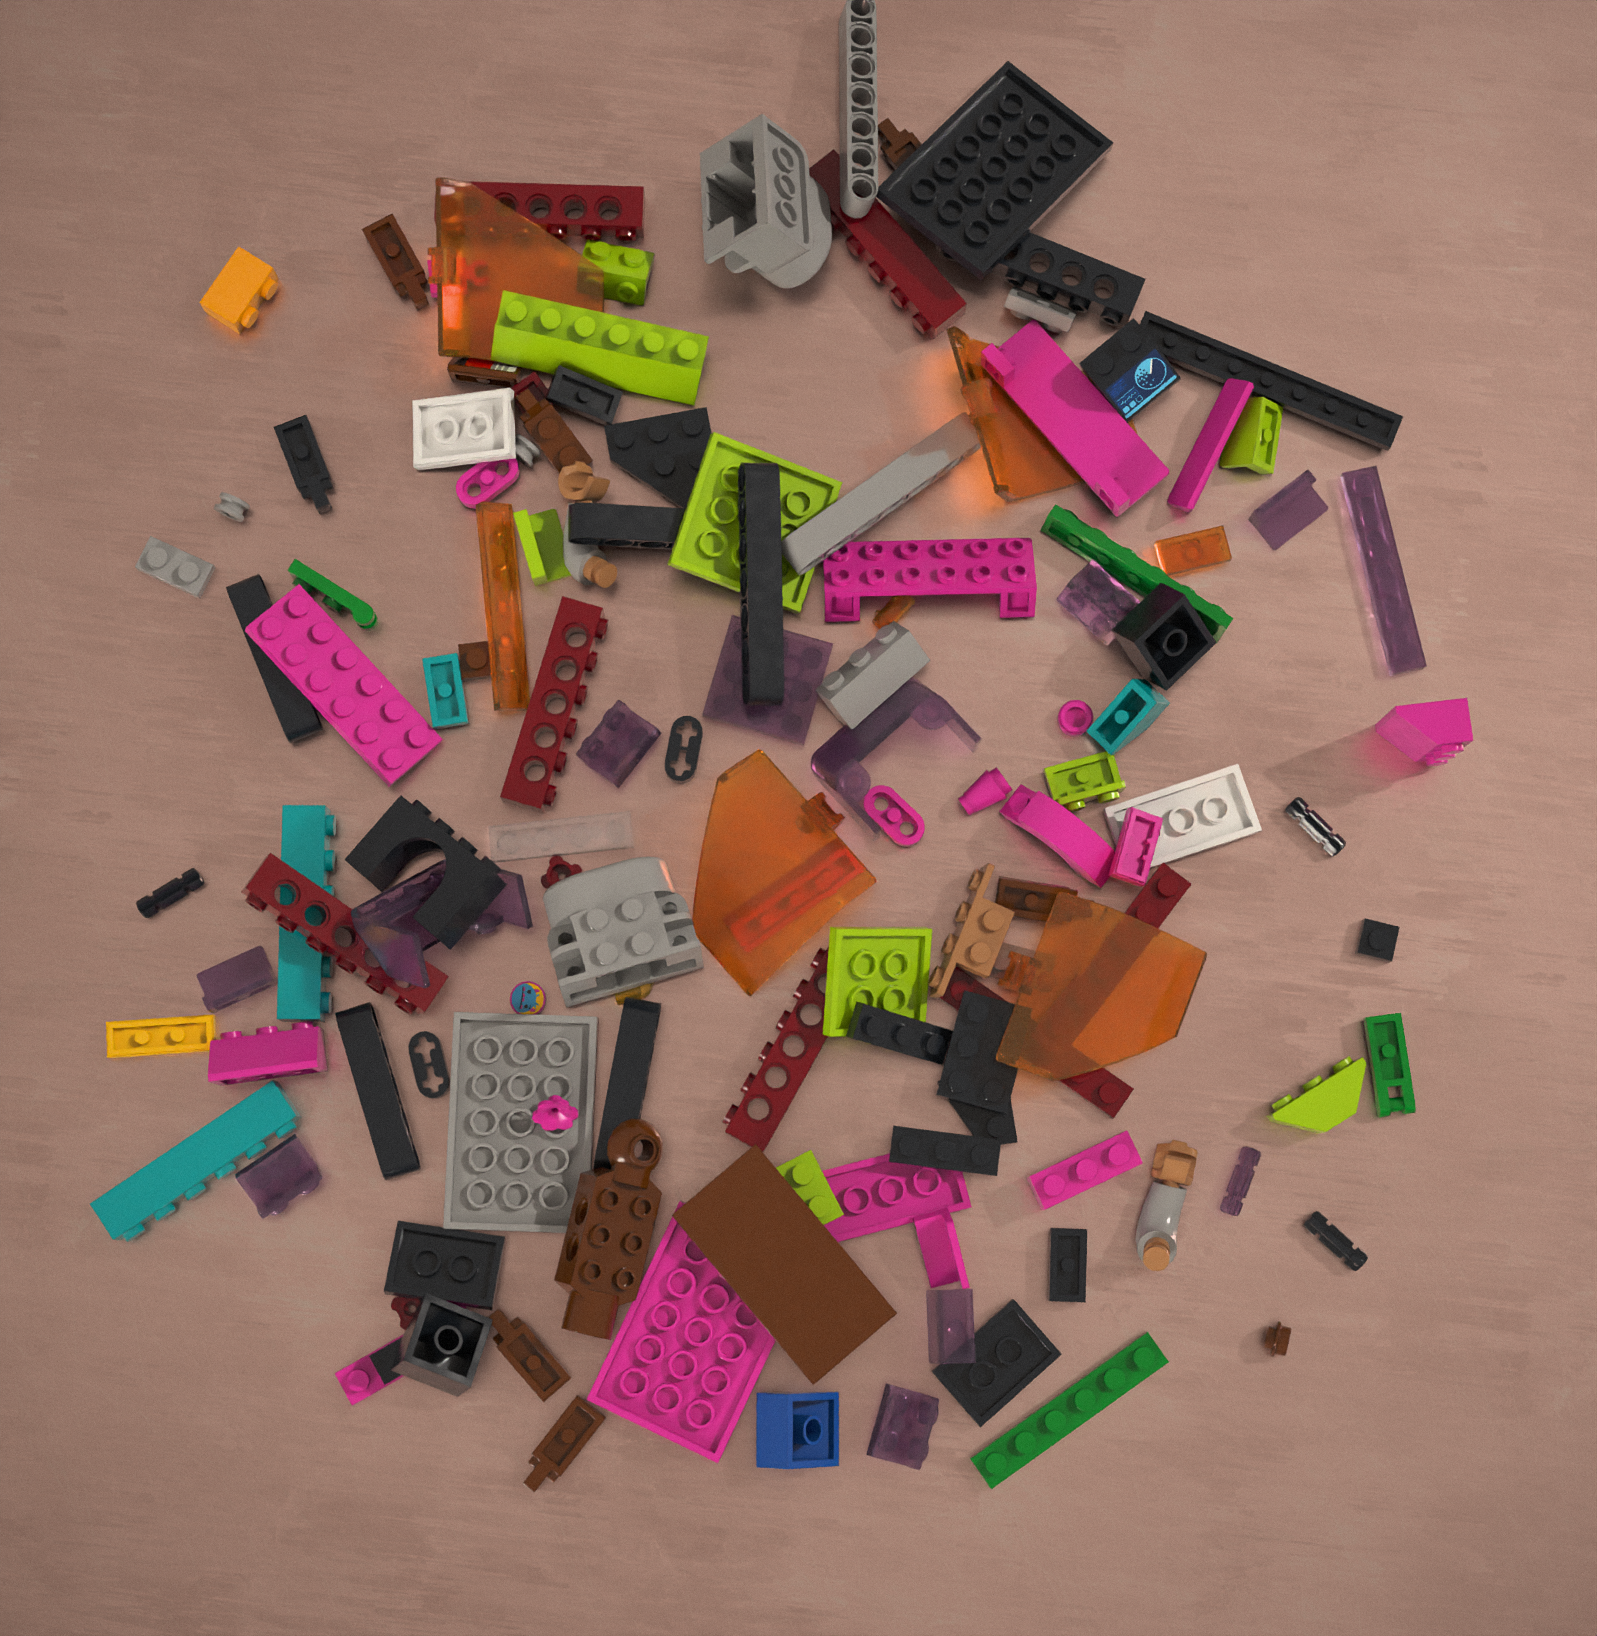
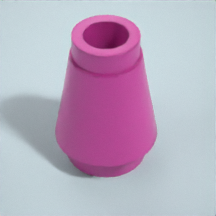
M995 767L990 772L986 769L958 800L967 813L972 815L974 812H978L1006 799V794L1012 791V788L998 768Z

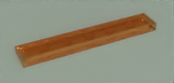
M480 502L476 504L494 711H527L530 695L512 504Z

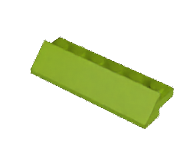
M503 290L497 323L494 328L491 360L554 374L555 369L560 365L612 388L695 406L709 336Z

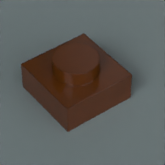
M493 640L458 644L463 681L498 677Z

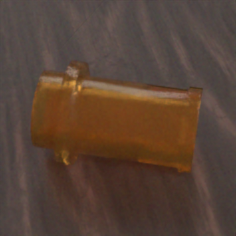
M911 595L893 596L881 610L874 612L873 624L878 629H881L893 621L897 623L910 607L915 604V600Z

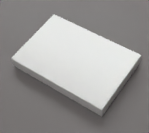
M511 388L412 400L413 467L418 471L516 458L514 391Z

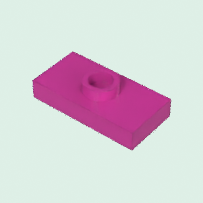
M1133 807L1127 808L1108 876L1139 887L1146 885L1163 818Z

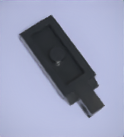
M307 415L274 426L299 493L301 492L303 499L312 497L319 514L332 510L326 491L333 489L332 479Z

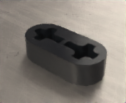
M691 716L678 718L673 723L665 758V772L667 777L677 784H685L691 781L697 771L703 729L700 722ZM686 724H691L692 731L697 732V735L690 736L688 747H683L682 735L677 733L678 729H684ZM680 752L686 753L685 762L687 766L691 767L690 771L685 770L682 776H677L675 769L671 768V764L678 763Z
M427 1031L419 1032L410 1039L408 1045L416 1084L420 1093L425 1097L439 1099L445 1096L450 1089V1075L440 1039L433 1033ZM426 1038L427 1042L435 1044V1048L430 1050V1063H426L425 1056L422 1053L416 1052V1047L421 1046V1039ZM433 1067L436 1077L443 1078V1083L438 1085L439 1091L433 1093L431 1088H425L424 1082L430 1079L428 1068Z

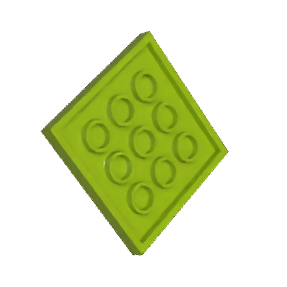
M713 432L710 434L667 565L740 592L738 470L741 462L778 464L780 471L781 541L835 503L842 482ZM782 555L783 609L798 614L801 612L815 567L799 576Z

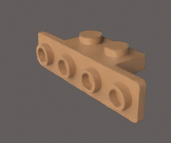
M990 863L981 867L980 870L975 869L969 879L967 888L971 890L967 902L962 901L956 911L954 920L958 922L954 934L949 933L945 939L941 950L945 957L941 967L936 966L928 982V985L932 986L929 996L934 999L944 995L955 966L985 979L991 974L1015 912L983 898L995 868Z

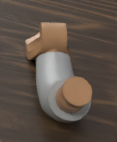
M575 461L572 465L563 467L558 478L561 494L567 499L575 500L574 503H597L604 497L610 484V480L593 476L592 468L587 466L585 462ZM567 509L563 537V557L566 568L574 579L584 585L595 583L602 588H608L617 577L616 566L606 561V555L599 549L598 545H581L568 542Z
M1172 1140L1171 1143L1157 1144L1151 1176L1161 1179L1162 1182L1153 1181L1144 1202L1136 1231L1137 1253L1144 1262V1265L1152 1271L1164 1270L1176 1256L1178 1224L1187 1189L1180 1187V1184L1192 1185L1198 1156L1196 1149L1188 1147L1185 1142Z

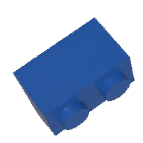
M839 1392L757 1393L756 1467L801 1469L839 1466Z

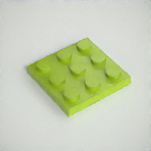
M830 927L823 1034L829 1037H846L856 1002L926 1022L932 929L928 927Z

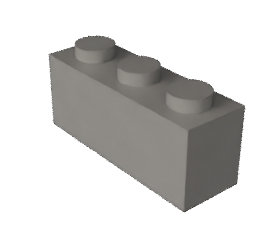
M893 621L879 629L875 637L863 648L854 651L849 660L837 671L828 674L815 691L836 719L852 730L923 668L930 659L910 631Z

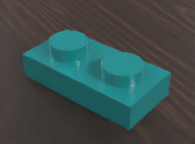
M453 653L423 658L434 730L469 724L458 654Z

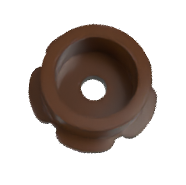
M1281 1321L1277 1322L1276 1328L1268 1327L1264 1347L1271 1349V1357H1274V1354L1285 1356L1287 1352L1291 1328L1282 1326Z

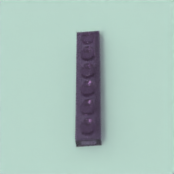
M1377 466L1344 472L1340 478L1389 674L1393 676L1424 669L1427 665Z

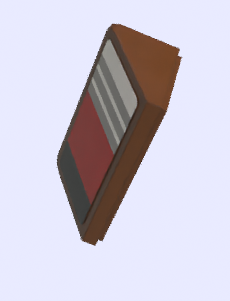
M460 355L453 356L447 367L452 381L501 388H512L521 381L522 367Z

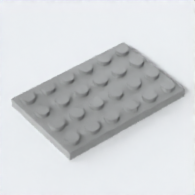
M454 1012L443 1229L566 1233L580 1173L592 1169L598 1017ZM558 1095L562 1099L567 1100L569 1106L575 1107L578 1110V1118L573 1120V1125L569 1129L557 1128L553 1131H547L541 1127V1124L533 1121L532 1113L537 1110L538 1103L548 1100L550 1096Z

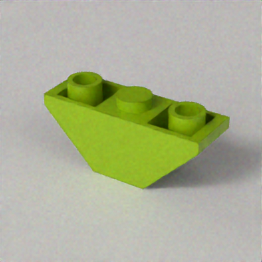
M1350 1056L1346 1057L1331 1067L1335 1072L1324 1080L1318 1075L1303 1084L1301 1087L1305 1092L1293 1099L1288 1094L1273 1103L1271 1106L1275 1111L1267 1115V1118L1272 1123L1319 1134L1327 1132L1357 1112L1366 1061L1363 1057L1354 1061Z

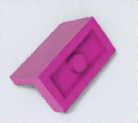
M948 1208L914 1216L913 1221L930 1287L935 1288L959 1281L962 1289L970 1288L954 1222Z

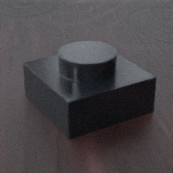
M1366 918L1363 919L1355 954L1389 963L1392 962L1400 927Z

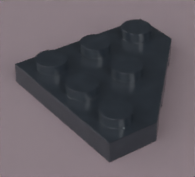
M707 407L604 426L612 464L621 470L624 469L639 479L642 484L660 496L666 497L680 508L687 507L710 434H712Z

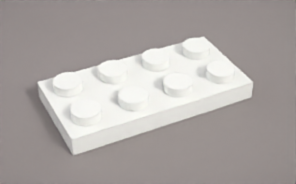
M1238 764L1104 808L1103 810L1116 846L1127 808L1133 807L1163 818L1150 869L1160 866L1162 863L1166 864L1262 831Z

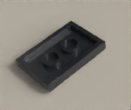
M964 990L936 1095L1006 1114L1034 1009Z
M398 1221L384 1293L386 1295L422 1300L424 1294L428 1293L458 1306L493 1311L506 1241L505 1237Z
M1012 1299L934 1368L932 1373L981 1428L1062 1354L1018 1303Z

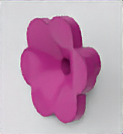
M558 1095L550 1096L548 1100L538 1103L537 1110L532 1113L533 1121L541 1124V1127L547 1131H553L557 1128L569 1129L573 1125V1120L578 1118V1110L575 1107L569 1106V1102Z

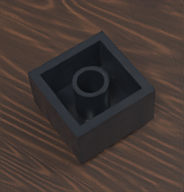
M1160 583L1111 629L1142 677L1166 691L1216 644V641L1186 595L1163 583Z

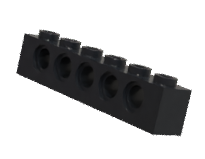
M1031 232L1011 250L1015 254L1013 259H1002L988 273L991 274L993 272L1003 276L1004 280L1013 286L1023 287L1025 285L1035 289L1036 293L1045 299L1055 300L1057 298L1067 302L1068 306L1075 311L1081 313L1089 311L1097 314L1102 321L1113 326H1119L1120 324L1125 326L1129 322L1146 280ZM936 245V250L940 251V254L943 257L951 261H956L953 257H951L949 254H947L944 250H942L939 246ZM1042 262L1046 265L1047 270L1042 273L1035 272L1031 269L1030 264ZM1068 274L1074 275L1078 278L1079 284L1074 286L1067 285L1062 280V277ZM1099 287L1106 288L1110 291L1111 297L1106 299L1099 298L1094 290Z

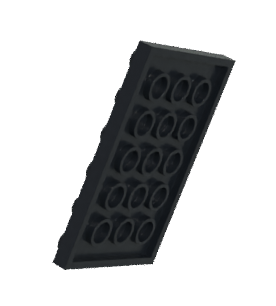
M1007 61L878 187L876 197L982 280L1111 151L1114 142Z

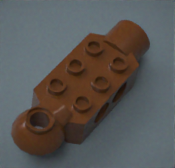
M643 1119L626 1120L621 1122L612 1131L607 1147V1155L612 1166L611 1169L601 1167L580 1173L554 1279L569 1294L561 1325L562 1329L611 1340L619 1305L635 1301L637 1298L662 1192L650 1180V1176L661 1160L663 1142L657 1129ZM638 1141H641L643 1146L642 1153L639 1157H636L634 1147Z

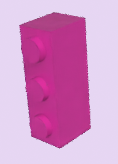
M1124 1131L1026 1177L1042 1211L1141 1165L1143 1162L1128 1131Z

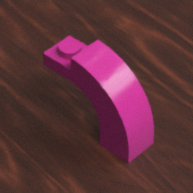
M1020 784L999 812L1005 819L1028 831L1052 848L1069 864L1076 874L1102 888L1110 878L1108 875L1115 851L1096 832L1062 805L1042 792L1038 791L1036 793Z

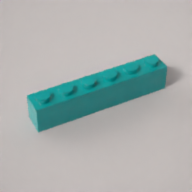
M283 805L281 860L334 896V886L329 885V871L335 870V851L330 850V836H335L336 816L330 815L331 810L326 805ZM280 887V904L290 905L292 902L291 892L285 887ZM310 907L305 911V919L310 925L319 926L321 924L322 915L319 910ZM279 926L277 1019L282 1022H325V1014L331 1013L332 1009L331 992H326V978H331L333 972L332 956H327V951L321 954L305 943L307 937L295 930L294 933H290Z
M272 1080L90 1203L113 1240L125 1238L129 1242L145 1232L143 1225L153 1218L160 1221L176 1210L174 1204L184 1197L189 1201L206 1190L204 1186L206 1182L215 1176L218 1180H221L235 1171L237 1168L234 1163L245 1156L250 1160L267 1149L264 1144L276 1135L281 1139L297 1128L295 1122L302 1117L279 1082Z

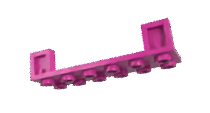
M1031 320L1000 347L996 348L991 343L981 351V365L1116 517H1119L1169 475V469L1036 320Z
M1031 538L848 542L823 560L825 622L860 621V596L1000 593V618L1035 617L1037 584Z

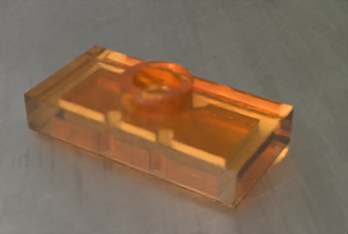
M1223 525L1158 540L1154 543L1160 568L1167 576L1229 562L1232 559Z

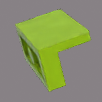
M1265 397L1248 398L1221 452L1220 466L1224 468L1247 467L1261 475L1273 474L1283 407Z
M527 509L514 512L513 515L534 585L538 586L572 576L564 563V535L556 509L528 515Z

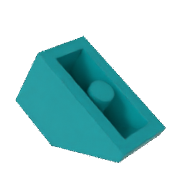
M1131 679L1089 727L1087 732L1110 755H1114L1146 731L1170 702L1146 679Z

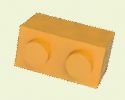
M238 246L200 301V304L206 314L241 334L245 327L250 328L254 324L259 314L258 308L265 299L269 300L274 295L278 287L277 281L279 278L273 267Z

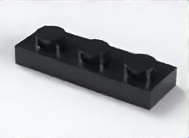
M856 1002L846 1036L943 1065L953 1031Z
M893 1126L889 1162L997 1176L1001 1140Z

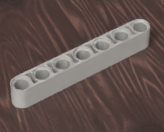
M846 0L839 19L840 205L843 212L853 218H861L867 215L878 192L877 15L875 0ZM854 193L860 194L864 198L858 197Z
M966 412L959 414L781 541L782 555L799 576L808 572L967 459L986 443L987 438Z

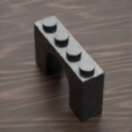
M400 795L344 860L383 892L410 860L426 852H443L446 858L444 878L436 891L412 918L451 950L507 884L497 875L502 869L487 856L479 860L475 856L478 850L464 837L456 841L451 837L455 831L442 819L438 818L434 823L428 818L432 812L416 799L411 804Z

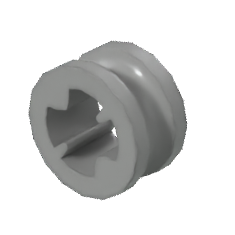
M515 435L516 459L524 465L531 467L533 465V457H539L541 452L522 435Z
M221 492L219 496L221 503L215 504L214 509L230 519L243 522L244 516H242L244 510H248L250 505L233 495Z

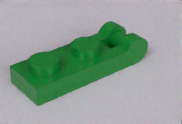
M294 559L287 571L294 578L292 584L295 587L300 584L309 595L312 591L324 597L321 602L336 613H340L343 609L353 615L355 622L364 631H371L377 626L378 618L370 605Z
M1401 1013L1363 1018L1378 1117H1388L1391 1115V1112L1402 1111L1403 1114L1415 1113L1416 1105ZM1399 1086L1400 1097L1389 1098L1388 1087Z

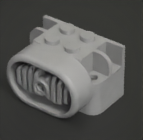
M761 114L700 153L704 261L707 264H711L725 255V265L733 273H741L752 268L778 287L794 288L811 279L822 267L828 256L832 243L830 201L822 186L809 175L808 156L803 146L781 127Z
M650 856L637 857L581 872L556 882L544 893L543 902L551 927L547 937L548 947L566 1008L704 968L699 939H697L687 903L681 895L675 892L668 865L661 858Z

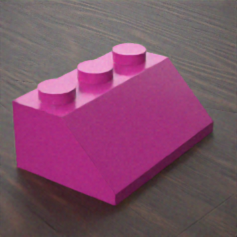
M1467 698L1395 706L1375 724V731L1413 761H1426L1427 766L1447 764L1448 759L1455 758L1456 753L1463 752V748L1474 741Z
M313 1021L293 1023L291 1024L292 1030L278 1032L277 1026L257 1028L256 1035L242 1037V1031L221 1033V1040L210 1041L208 1082L225 1086L328 1072L324 1030L318 1026L314 1027Z

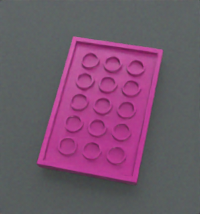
M680 1200L675 1212L686 1202ZM673 1216L639 1286L637 1298L635 1301H632L586 1400L718 1463L776 1340Z

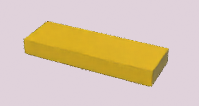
M213 1014L106 1022L107 1058L209 1052L210 1041L216 1040V1016Z

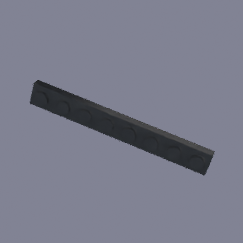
M1145 311L1140 326L1154 341L1168 361L1225 384L1228 378L1254 383V388L1250 394L1252 396L1265 397L1284 409L1386 451H1389L1403 416Z

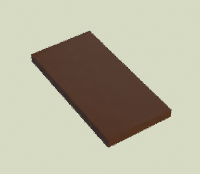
M756 1144L672 1214L673 1218L813 1385L897 1314L894 1308Z

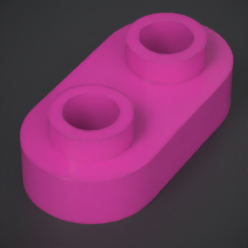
M517 459L477 463L465 472L456 483V493L461 503L468 508H481L511 486L518 479L520 473ZM500 466L509 468L505 475H498L496 473ZM479 487L481 492L478 496L473 497L469 495L470 489Z
M878 785L866 793L863 802L866 815L895 843L900 846L909 847L921 840L925 830L922 817L892 788ZM884 799L888 807L883 811H879L874 806L875 801ZM902 824H910L913 827V832L910 835L902 834L900 831Z

